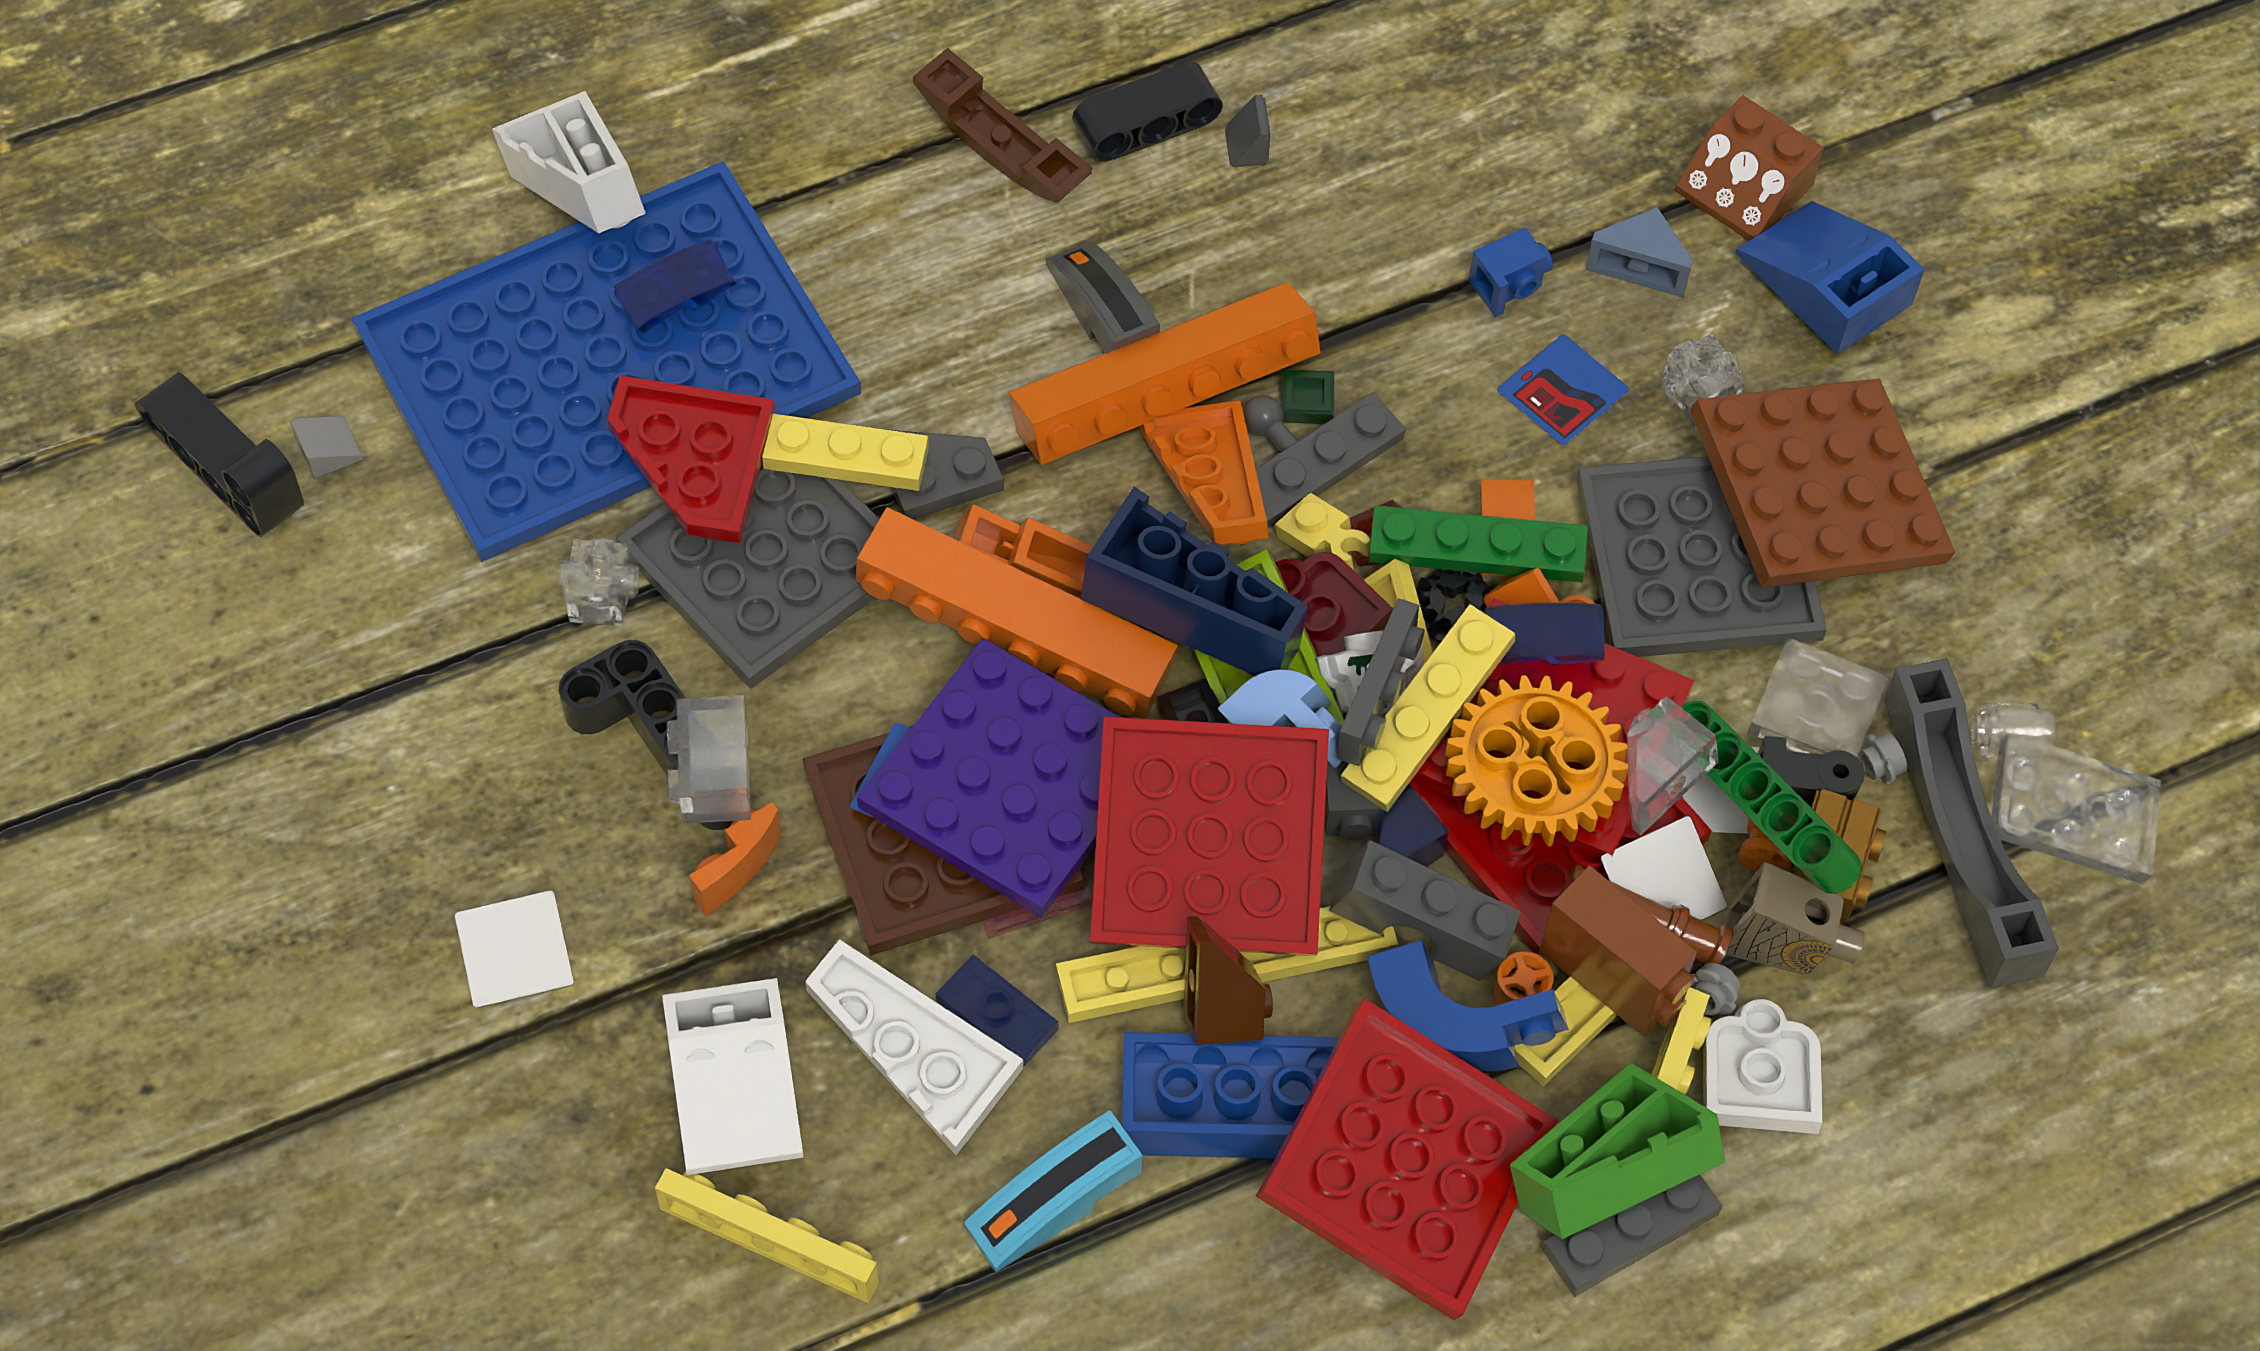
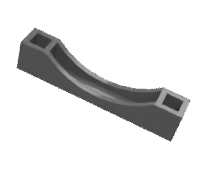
M1946 658L1896 668L1883 701L1899 744L1904 752L1910 774L1989 987L1991 989L2043 978L2059 948L2040 898L2027 886L2015 869L1992 821L1974 760L1966 705L1949 660Z

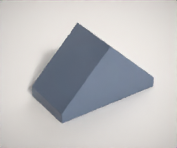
M1657 207L1594 232L1586 270L1683 298L1693 259Z

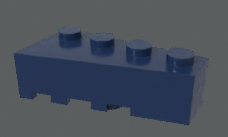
M1134 486L1086 557L1081 600L1252 675L1257 676L1272 670H1287L1300 648L1308 606L1252 568L1244 571L1229 560V551L1214 541L1208 545L1186 530L1187 522L1171 511L1164 515L1148 504L1149 496Z

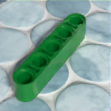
M1703 701L1685 703L1670 733L1673 740L1820 890L1828 894H1838L1852 887L1859 878L1862 869L1861 860L1857 853L1708 704Z

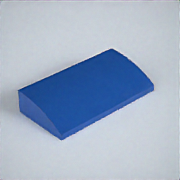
M1124 1032L1122 1127L1142 1155L1276 1158L1339 1037L1264 1036L1263 1040L1196 1045L1191 1034Z

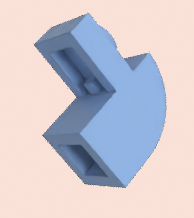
M1272 670L1259 674L1243 684L1218 708L1230 724L1329 729L1327 761L1334 769L1342 762L1338 760V737L1342 726L1326 710L1332 702L1314 680L1300 672Z

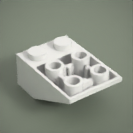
M777 978L662 995L687 1175L803 1158Z

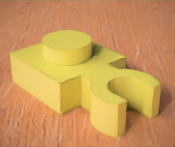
M1312 493L1304 497L1275 524L1277 538L1306 557L1320 552L1333 553L1339 556L1353 570L1352 557L1347 552L1359 551L1364 556L1369 557L1371 541L1367 534L1351 529L1349 516Z

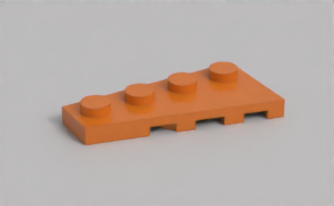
M1241 400L1183 408L1157 417L1155 420L1143 422V425L1139 426L1140 433L1212 541L1219 545H1240L1253 540L1269 538L1267 518Z

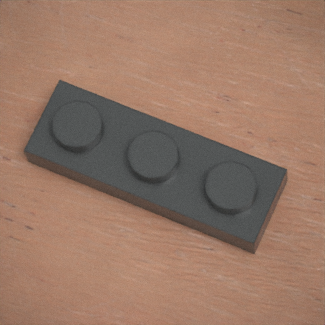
M1398 598L1340 729L1338 760L1359 766L1367 747L1377 748L1386 724V718L1381 716L1387 702L1395 705L1398 701L1405 681V673L1400 671L1406 658L1413 661L1416 659L1423 641L1425 630L1417 627L1418 604Z
M1697 1175L1564 1239L1554 1235L1544 1241L1542 1250L1569 1291L1576 1297L1718 1216L1722 1205L1702 1176Z

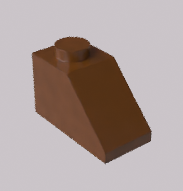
M1199 916L1187 917L1184 1021L1196 1045L1263 1040L1264 1018H1271L1273 1012V998L1269 984H1263L1253 964Z

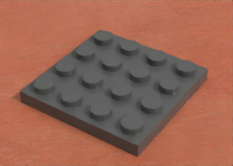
M1708 456L1578 468L1576 480L1585 525H1588V541L1610 646L1637 657L1823 641L1827 629L1816 581L1761 588Z
M763 460L741 543L688 535L665 504L616 537L619 551L750 689L876 598L867 593L861 584L855 581L857 557L877 525L879 518L841 480L763 469Z

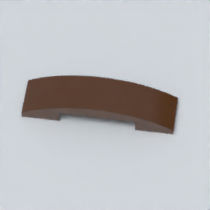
M949 48L913 76V83L943 121L971 149L1009 179L1032 193L1058 203L1092 174L1093 168L1060 140L1055 138L1048 144L983 90L984 77Z

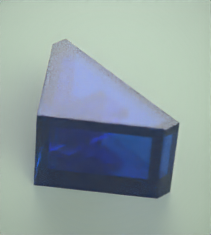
M1408 784L1389 811H1384L1379 845L1428 867L1444 856L1449 830L1411 785Z

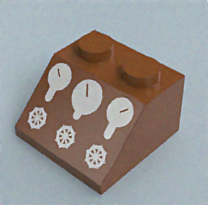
M1742 95L1713 124L1676 184L1675 192L1750 241L1775 225L1814 185L1824 148Z

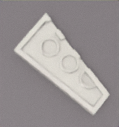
M840 939L805 981L806 991L955 1155L959 1153L1024 1069L1022 1058Z

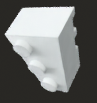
M586 91L492 128L510 177L597 233L610 228L622 227L632 219L646 214L629 166Z

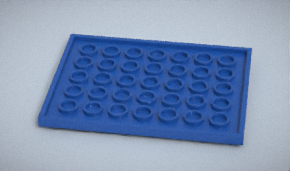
M724 161L640 196L646 214L632 219L622 227L610 228L597 233L582 222L575 223L351 318L360 341L481 562L652 487L609 430L607 418L620 375L774 399L775 414L808 418L861 394L860 380Z

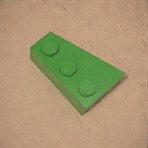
M1630 1063L1510 1164L1520 1212L1554 1235L1564 1239L1725 1163L1717 1114L1635 1064Z

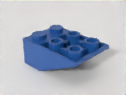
M1814 201L1804 205L1736 250V254L1836 354H1839L1913 305L1925 270L1890 235Z

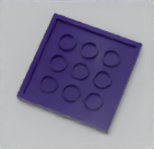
M982 638L858 795V808L1043 918L1096 847L1103 718L1119 716Z

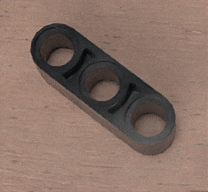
M1186 62L1084 100L1074 110L1072 120L1094 159L1100 162H1107L1211 123L1221 113L1223 103L1202 67L1196 62Z

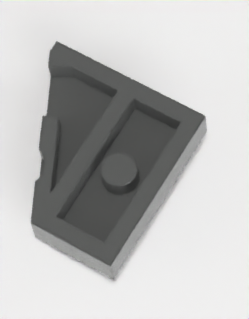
M891 430L926 435L929 440V449L920 490L915 491L891 487L903 515L916 519L1004 490L1003 476L986 438Z

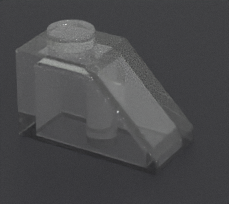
M1667 696L1653 709L1646 708L1634 718L1627 732L1629 806L1632 828L1640 835L1718 763L1716 735Z

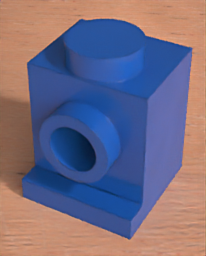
M1522 228L1474 250L1468 281L1494 317H1497L1504 313L1506 302L1515 298L1524 299L1541 287L1543 274L1552 270L1553 262L1545 245L1540 242L1537 243L1528 230Z

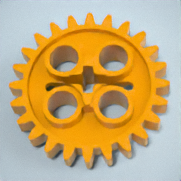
M1522 675L1519 689L1513 690L1504 679L1499 680L1497 697L1489 691L1481 689L1477 705L1466 702L1463 706L1462 719H1454L1450 735L1453 738L1448 739L1445 755L1450 757V759H1448L1446 776L1456 778L1452 788L1453 796L1468 795L1464 806L1465 814L1474 813L1480 809L1483 811L1480 825L1482 829L1491 826L1497 821L1502 824L1501 839L1506 840L1514 829L1519 830L1522 834L1523 844L1526 846L1530 844L1534 833H1541L1546 845L1552 846L1555 832L1561 831L1570 842L1575 841L1578 824L1587 831L1593 832L1598 819L1597 815L1608 819L1614 804L1613 801L1620 800L1624 784L1621 782L1625 781L1629 765L1623 762L1625 761L1628 745L1617 742L1621 731L1620 724L1604 725L1609 708L1605 706L1592 711L1589 708L1592 693L1590 692L1583 694L1578 699L1571 697L1572 683L1569 681L1562 686L1559 692L1552 690L1549 676L1543 678L1540 688H1532L1528 677ZM1541 722L1548 725L1551 729L1541 730L1532 726L1531 723ZM1497 750L1505 753L1508 757L1495 758L1487 752ZM1578 762L1584 765L1586 769L1576 770L1570 768L1566 763ZM1533 790L1539 792L1543 797L1533 799L1524 795L1522 791Z

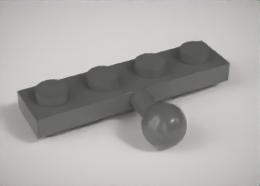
M1374 392L1299 441L1283 424V409L1275 398L1268 395H1257L1245 404L1243 414L1247 430L1257 436H1267L1281 452L1256 469L1268 528L1276 524L1309 493L1316 496L1320 495L1404 439L1406 428Z

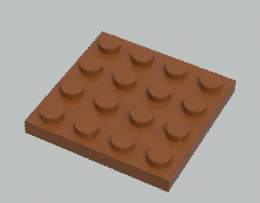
M1880 378L1697 399L1690 409L1761 588L1947 564L1956 553Z

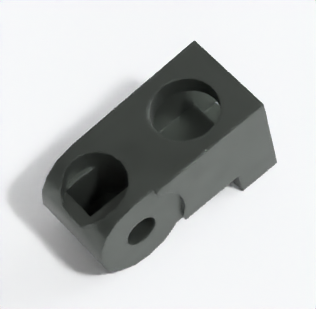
M1764 736L1757 753L1810 807L1817 790L1821 789L1844 795L1851 801L1856 798L1864 780L1863 764L1856 756L1843 750L1830 751L1824 755L1786 751V738Z

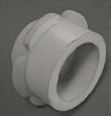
M1886 732L1878 737L1869 734L1865 737L1867 747L1859 751V757L1865 772L1872 780L1881 778L1885 784H1891L1895 781L1896 776L1907 771V761L1904 752L1891 733Z
M1708 963L1703 965L1696 974H1692L1695 979L1690 987L1710 995L1704 1014L1725 1016L1734 1011L1736 1008L1734 1001L1738 998L1740 983L1730 969L1717 963Z

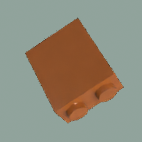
M1590 865L1552 903L1540 952L1644 1037L1658 1022L1667 1027L1677 1017L1681 1008L1687 1002L1682 996L1687 992L1695 979L1690 974L1697 951Z

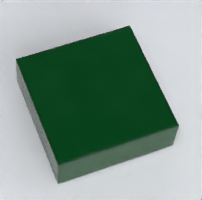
M1283 370L1281 400L1284 413L1283 423L1325 424L1334 418V371Z

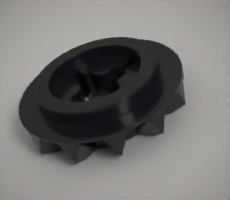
M1435 569L1427 578H1420L1416 592L1428 635L1442 641L1470 604L1486 613L1488 608L1484 603V597L1494 589V586H1488L1483 581L1481 573L1471 574L1465 571ZM1462 593H1465V608L1456 606L1453 610L1449 609L1444 615L1447 600L1445 595L1453 599L1458 594L1462 595Z

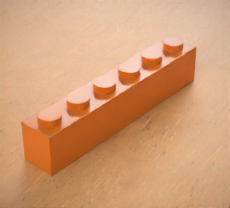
M1285 282L1008 392L1016 432L1038 462L1044 465L1143 425V422L1155 420L1157 417L1186 408L1321 354L1316 314L1288 282Z
M886 507L857 557L855 582L861 584L862 588L873 597L881 600L893 599L909 607L915 616L926 622L936 623L939 621L957 630L962 638L974 645H978L981 639L984 638L1034 668L1054 676L1058 682L1076 692L1085 691L1104 700V703L1118 714L1125 716L1133 714L1146 719L1173 668L1178 648L1177 644Z

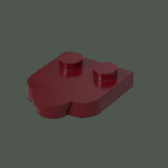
M1320 552L1309 556L1303 562L1294 559H1282L1275 562L1289 594L1308 606L1304 628L1318 657L1346 651L1345 636L1384 631L1393 607L1339 556L1329 552Z

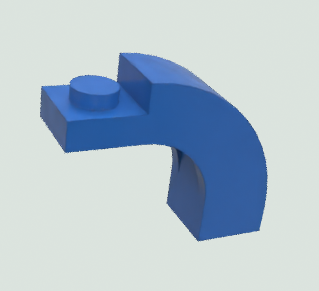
M1422 940L1367 956L1376 990L1389 1013L1479 1071H1499L1520 1067L1515 1045L1522 1043L1527 1046L1541 1045L1551 1041L1556 1036V1033L1569 1030L1564 1009L1553 989L1486 1008L1467 1007L1450 1000L1441 991L1434 960Z

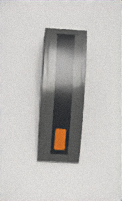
M1092 241L1046 258L1047 268L1089 339L1096 338L1105 354L1160 332V323L1131 280L1116 262Z

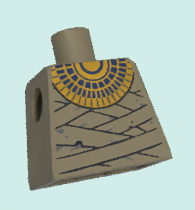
M1764 862L1730 903L1725 925L1732 927L1733 934L1725 955L1802 975L1810 974L1826 955L1854 964L1861 953L1865 933L1840 924L1844 904L1841 895L1825 893L1814 883Z

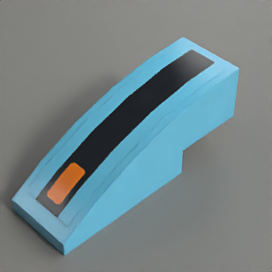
M1111 1110L1076 1131L1013 1178L964 1222V1227L993 1270L997 1272L1092 1213L1094 1202L1141 1174L1143 1155Z

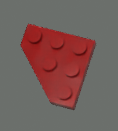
M620 375L607 418L611 433L688 535L741 543L762 464V456L772 415L775 414L774 399Z

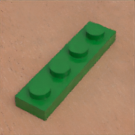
M1374 505L1369 562L1388 564L1392 560L1397 559L1413 567L1516 576L1539 568L1545 579L1583 583L1588 525Z

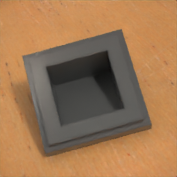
M1255 95L1226 126L1225 135L1229 163L1232 167L1266 165V161H1269L1271 133L1266 100L1263 98V95Z

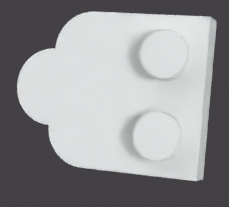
M1765 999L1750 1001L1741 1006L1734 1016H1727L1716 1020L1710 1026L1703 1046V1106L1717 1114L1719 1126L1819 1134L1823 1120L1821 1047L1817 1035L1804 1024L1787 1021L1783 1010L1774 1002Z

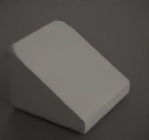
M344 416L303 417L290 420L295 439L314 479L364 460Z

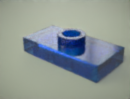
M972 955L936 992L937 1003L1022 1058L1023 1067L1059 1030V1021L975 955Z

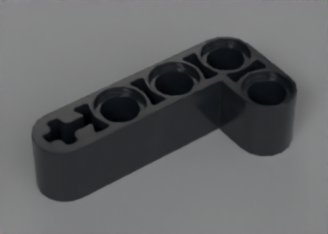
M176 373L135 403L139 415L150 430L257 536H264L304 506V500L294 470L277 446L268 439L255 445L182 373Z
M638 640L620 642L573 667L563 675L559 682L558 691L567 725L573 731L580 734H595L627 717L696 820L703 827L711 830H724L729 828L732 822L743 813L740 782L736 770L657 655L646 643ZM633 671L643 672L640 676L634 678L624 677L627 673ZM584 697L596 698L592 702L586 704L576 703L578 700ZM659 711L671 712L668 716L662 718L651 717V715ZM686 751H696L699 753L689 759L678 757ZM709 781L713 792H706L705 784Z

